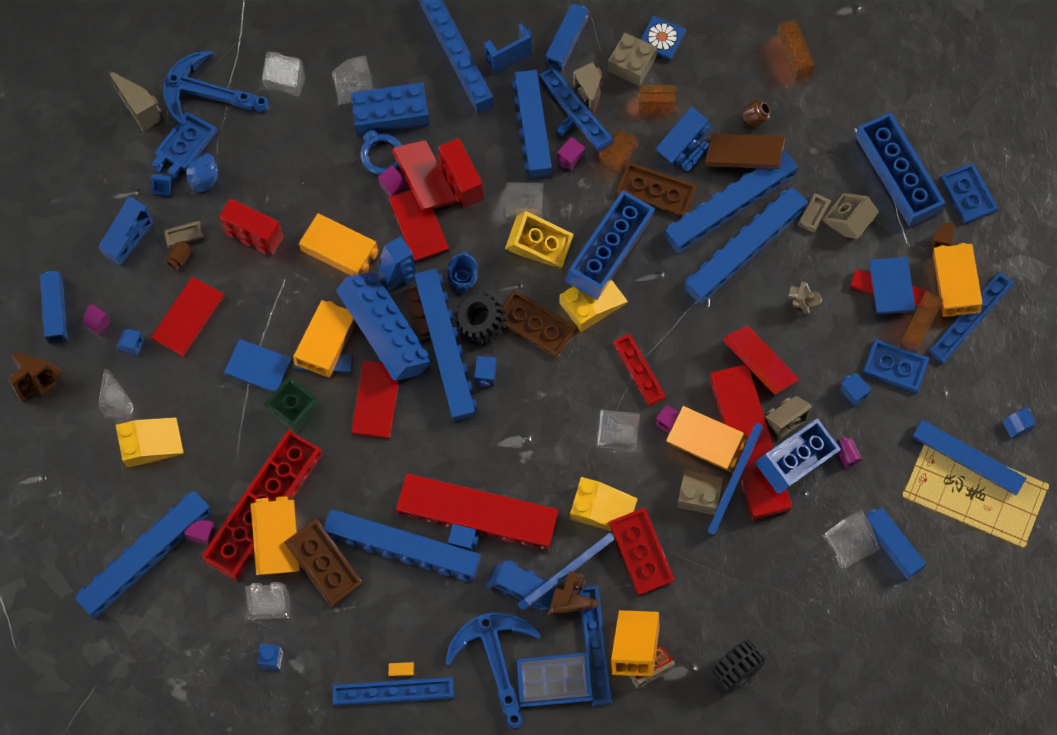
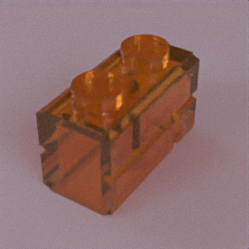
M640 84L639 111L644 113L662 111L665 114L676 111L677 85Z
M619 129L616 134H611L614 143L602 149L599 153L600 165L616 174H620L638 146L637 137L628 134L622 129Z

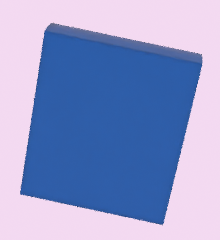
M130 329L123 330L116 350L137 356L144 341L141 332Z
M1028 408L1013 413L1003 421L1011 439L1032 431L1036 425Z

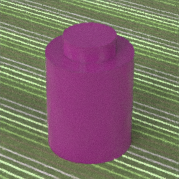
M843 437L836 441L841 449L838 455L845 468H850L863 460L852 438L847 439V437Z

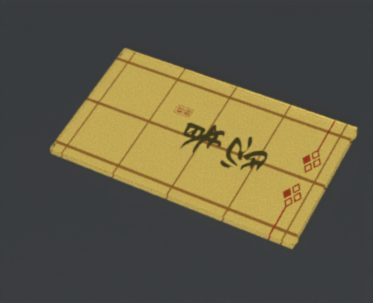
M924 444L902 497L1016 545L1025 547L1045 494L1049 489V484L1010 468L1026 477L1020 491L1015 496Z

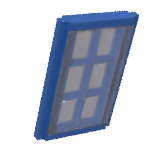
M589 652L517 659L521 708L593 701Z

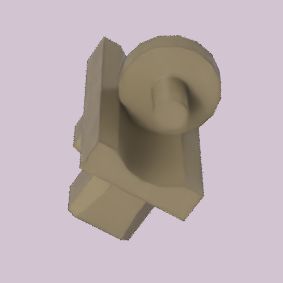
M802 282L800 287L791 286L789 298L793 299V306L795 308L802 309L803 314L809 315V307L816 308L822 303L821 294L816 291L811 292L807 282Z

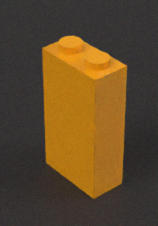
M317 213L299 242L302 252L351 276L367 273L370 261L374 260L378 254L376 241Z
M960 243L955 246L941 245L934 248L933 260L943 317L981 313L983 304L972 244Z
M321 300L293 356L296 366L330 378L356 325V321L347 307L343 308L337 306L334 302Z
M683 406L666 441L674 447L732 473L737 466L739 457L749 437L741 431Z
M276 497V501L268 502V498L256 499V503L251 504L256 575L300 571L299 563L284 544L287 539L297 533L294 500H288V497Z
M619 610L611 658L612 675L653 677L660 629L659 612Z

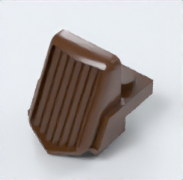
M19 352L11 355L19 371L14 372L8 380L21 402L25 401L36 391L41 395L45 394L57 384L56 381L62 374V370L51 362Z
M569 571L564 589H555L550 605L551 608L548 609L547 616L588 609L592 610L599 605L600 601L579 594L580 591H583L586 583L584 574Z

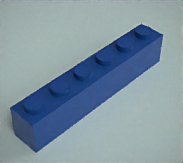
M537 70L515 72V79L512 80L513 91L517 90V96H514L516 107L519 106L520 112H517L518 123H522V128H519L520 139H524L525 142L522 145L523 156L527 155V161H524L525 172H529L530 178L552 176Z

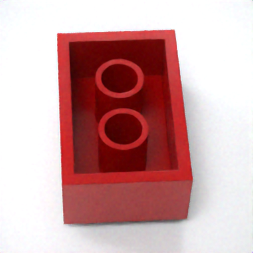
M457 138L439 146V154L437 155L439 159L438 165L442 173H446V180L450 188H454L456 201L458 203L461 202L463 208H466L484 200L483 183L460 139Z
M231 198L219 215L224 233L228 237H236L246 246L252 245L263 254L273 255L284 238L278 221Z

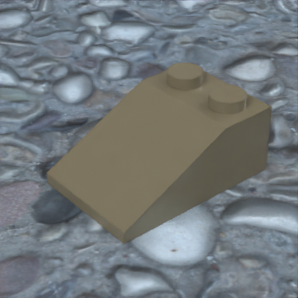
M114 72L109 73L117 93L142 131L162 121L160 117L162 111L154 95L150 96L146 89Z

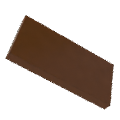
M711 134L706 166L780 169L785 136Z
M628 162L615 196L618 197L622 190L652 206L655 210L681 218L689 211L698 185Z
M513 290L502 306L506 312L507 321L504 323L507 330L556 359L559 358L578 330V327L516 290Z
M317 519L310 522L284 542L330 607L363 583Z

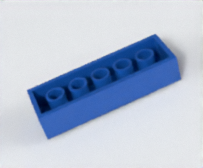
M890 112L859 126L855 137L908 226L911 227L942 213L946 202L892 113Z
M622 190L570 267L565 282L598 300L650 222L655 208Z
M375 272L346 277L336 292L393 380L397 381L422 375L432 363V359Z

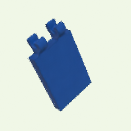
M187 111L183 115L187 124L183 126L178 122L156 149L155 154L158 157L152 162V165H154L153 169L159 173L163 170L166 161L173 164L167 173L170 174L169 176L174 181L179 177L181 170L187 172V167L191 160H194L201 154L218 132L217 127Z

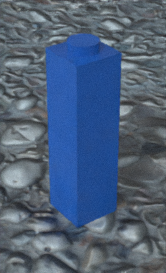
M571 4L545 55V65L563 70L588 20V9L584 6Z
M48 271L45 274H40L44 337L50 344L68 340L63 278L59 272Z
M880 508L879 510L873 509L866 515L867 518L864 525L906 579L909 580L922 571L926 566L925 561L885 510Z

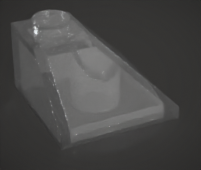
M366 55L347 59L332 71L339 105L352 102L351 93L373 90Z
M104 369L98 406L105 418L129 420V414L133 412V402H131L110 371Z
M601 409L597 447L636 451L640 413Z
M862 510L843 519L825 533L845 568L879 550L873 528Z

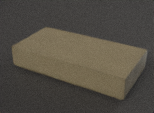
M814 193L798 222V226L815 233L831 200Z
M200 221L163 230L168 249H171L175 242L180 243L183 241L191 244L205 240Z

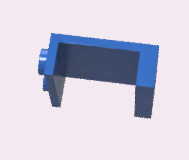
M522 23L519 24V40L497 51L491 40L484 43L485 62L493 74L531 55V47H533L531 42L532 34L528 28L525 29Z

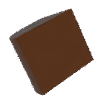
M954 223L943 224L935 231L930 248L934 249L941 245L951 246Z

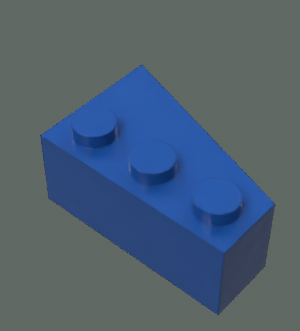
M691 107L658 145L656 150L672 165L676 166L681 164L686 156L714 128L708 119Z
M128 196L105 237L100 242L99 249L104 256L119 265L122 264L154 223L145 205Z
M400 236L384 246L380 257L381 265H377L378 273L376 275L388 293L404 283L408 284L415 279L414 274H416L413 253Z
M507 560L494 566L485 587L491 589L492 586L503 591V595L509 596L510 594L520 599L521 602L549 579H541L535 576V572L529 569L523 570L518 567L517 563ZM554 586L530 606L541 611L549 609L555 589L558 587Z

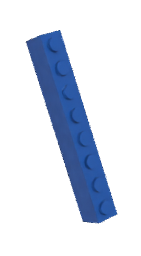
M418 0L476 113L478 114L494 107L493 96L442 0Z
M784 150L780 169L755 168L753 172L744 174L738 182L729 184L726 190L714 194L711 200L699 204L696 210L691 213L687 212L678 222L669 224L665 230V239L678 254L796 176L798 165Z
M793 187L788 191H782L778 196V200L774 203L770 202L766 206L765 211L761 215L757 214L748 227L745 225L739 231V235L736 238L732 237L729 239L725 248L717 250L709 262L705 261L695 275L692 273L686 279L685 290L700 304L704 303L803 213L808 201Z
M437 269L414 274L452 420L454 422L474 417L475 410H478L475 398L471 399L470 392L473 389L471 381L466 380L465 374H468L466 363L461 362L460 356H463L461 344L457 345L455 338H458L456 326L452 327L451 320H454L451 309L447 310L446 303L449 300L447 292L442 291L441 285H444L442 274H438Z
M195 491L191 494L187 493L182 498L181 503L176 507L170 508L162 520L159 519L152 525L151 530L141 534L137 542L132 547H127L122 552V556L117 560L111 561L102 574L99 573L92 579L91 584L78 591L75 597L76 601L93 619L100 615L185 538L184 533L190 525L197 521H203L212 513L210 506Z
M330 509L324 525V530L333 542L339 540L345 542V545L356 548V546H359L369 553H375L376 551L389 559L399 558L405 564L412 565V563H415L425 570L435 569L444 576H450L451 574L464 582L474 581L481 561V555L333 509Z

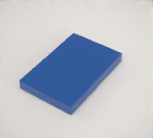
M974 163L939 177L964 225L998 212L999 208Z
M908 258L870 260L869 267L877 315L915 312L916 308Z
M239 339L224 374L277 394L292 363V358Z
M875 339L862 374L917 394L930 358Z

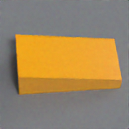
M414 662L389 663V677L414 676Z

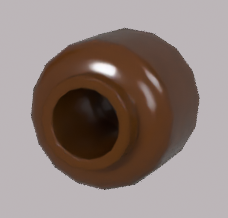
M755 100L747 104L743 109V120L753 127L765 123L770 117L769 105L761 100Z

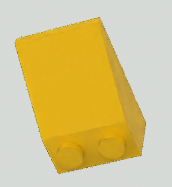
M524 211L516 216L505 249L521 257L562 268L574 234Z
M612 280L598 300L574 286L560 294V305L580 332H583L628 303Z
M176 418L134 420L116 425L122 460L127 468L184 454Z
M581 477L570 512V520L611 531L608 522L634 512L637 498L601 482Z

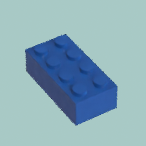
M423 82L351 93L357 135H364L371 130L384 132L430 125Z
M817 418L767 452L755 464L779 495L829 460L841 449Z

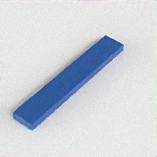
M554 66L538 75L539 80L598 152L614 143L610 134Z
M999 271L981 291L983 304L981 313L960 315L930 348L928 353L941 364H944L1010 290L1014 282Z
M924 420L921 421L912 437L1017 496L1026 480V477Z
M757 423L753 427L708 528V532L716 535L763 430V426Z
M611 533L607 534L518 604L520 608L525 610L569 575V571H575L614 540Z
M598 585L586 586L583 591L579 592L580 595L600 601ZM599 603L592 610H581L586 653L589 652L593 692L592 706L613 704L601 605Z
M453 677L332 685L333 706L454 699Z

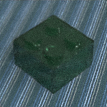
M288 376L264 403V407L268 414L290 429L294 434H297L319 409L320 402L315 395Z

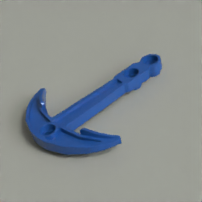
M212 51L193 53L179 60L169 70L164 81V101L171 116L183 126L187 123L181 111L180 93L230 103L233 106L247 110L255 109L259 113H265L269 109V101L263 96L256 97V95L239 90L233 91L187 77L191 69L195 71L205 60L213 56Z
M508 613L483 614L462 626L452 639L447 652L446 665L450 666L455 657L468 646V642L481 638L499 689L498 696L503 713L507 716V725L511 729H518L522 725L523 719L521 714L518 713L519 705L514 688L510 685L497 633L512 630V633L526 634L537 639L541 635L530 623ZM485 620L490 623L487 627L482 625V622ZM511 697L512 703L507 704L505 698ZM516 716L518 718V722L512 723L510 720L511 717Z

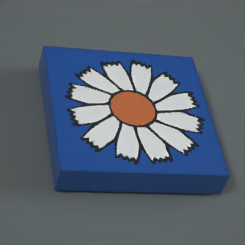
M653 16L641 40L656 46L657 56L671 61L686 33V29Z

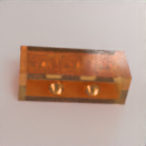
M796 19L779 24L777 37L795 80L813 76L815 64Z
M927 291L924 293L899 342V347L917 353L944 299Z

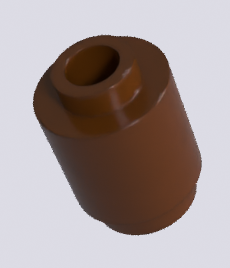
M183 241L180 243L175 242L166 256L165 263L169 267L178 270L192 253L190 246Z

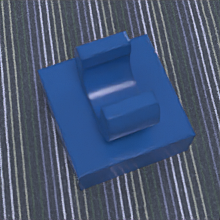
M153 174L151 176V193L169 196L171 194V176Z

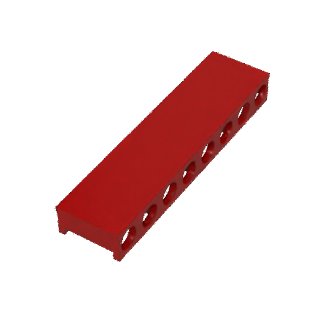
M745 364L711 373L710 383L722 423L745 433L748 437L756 423L763 426V430L740 479L752 521L782 512H790L792 504L787 489L778 495L755 464L756 461L774 447L749 367Z
M288 429L203 553L204 562L237 582L255 556L251 504L256 503V499L268 498V502L276 501V497H288V500H292L323 455L321 448L311 444Z
M406 473L396 511L398 516L452 528V525L455 524L475 529L477 535L549 551L559 509Z

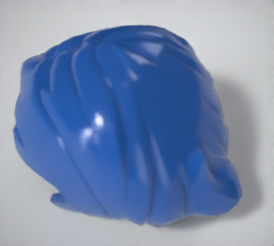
M206 153L191 160L187 167V180L196 192L211 190L218 180L217 163H215L211 154Z
M463 252L454 256L449 262L447 279L457 293L465 294L477 281L478 266L472 256Z

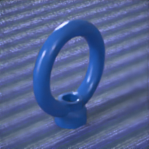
M371 130L363 136L365 143L360 152L361 161L368 171L381 175L389 167L379 168L374 166L368 159L369 148L377 145L380 141L388 142L394 147L402 146V144L391 135L377 134L375 130ZM395 161L393 166L398 170L400 167L397 161Z

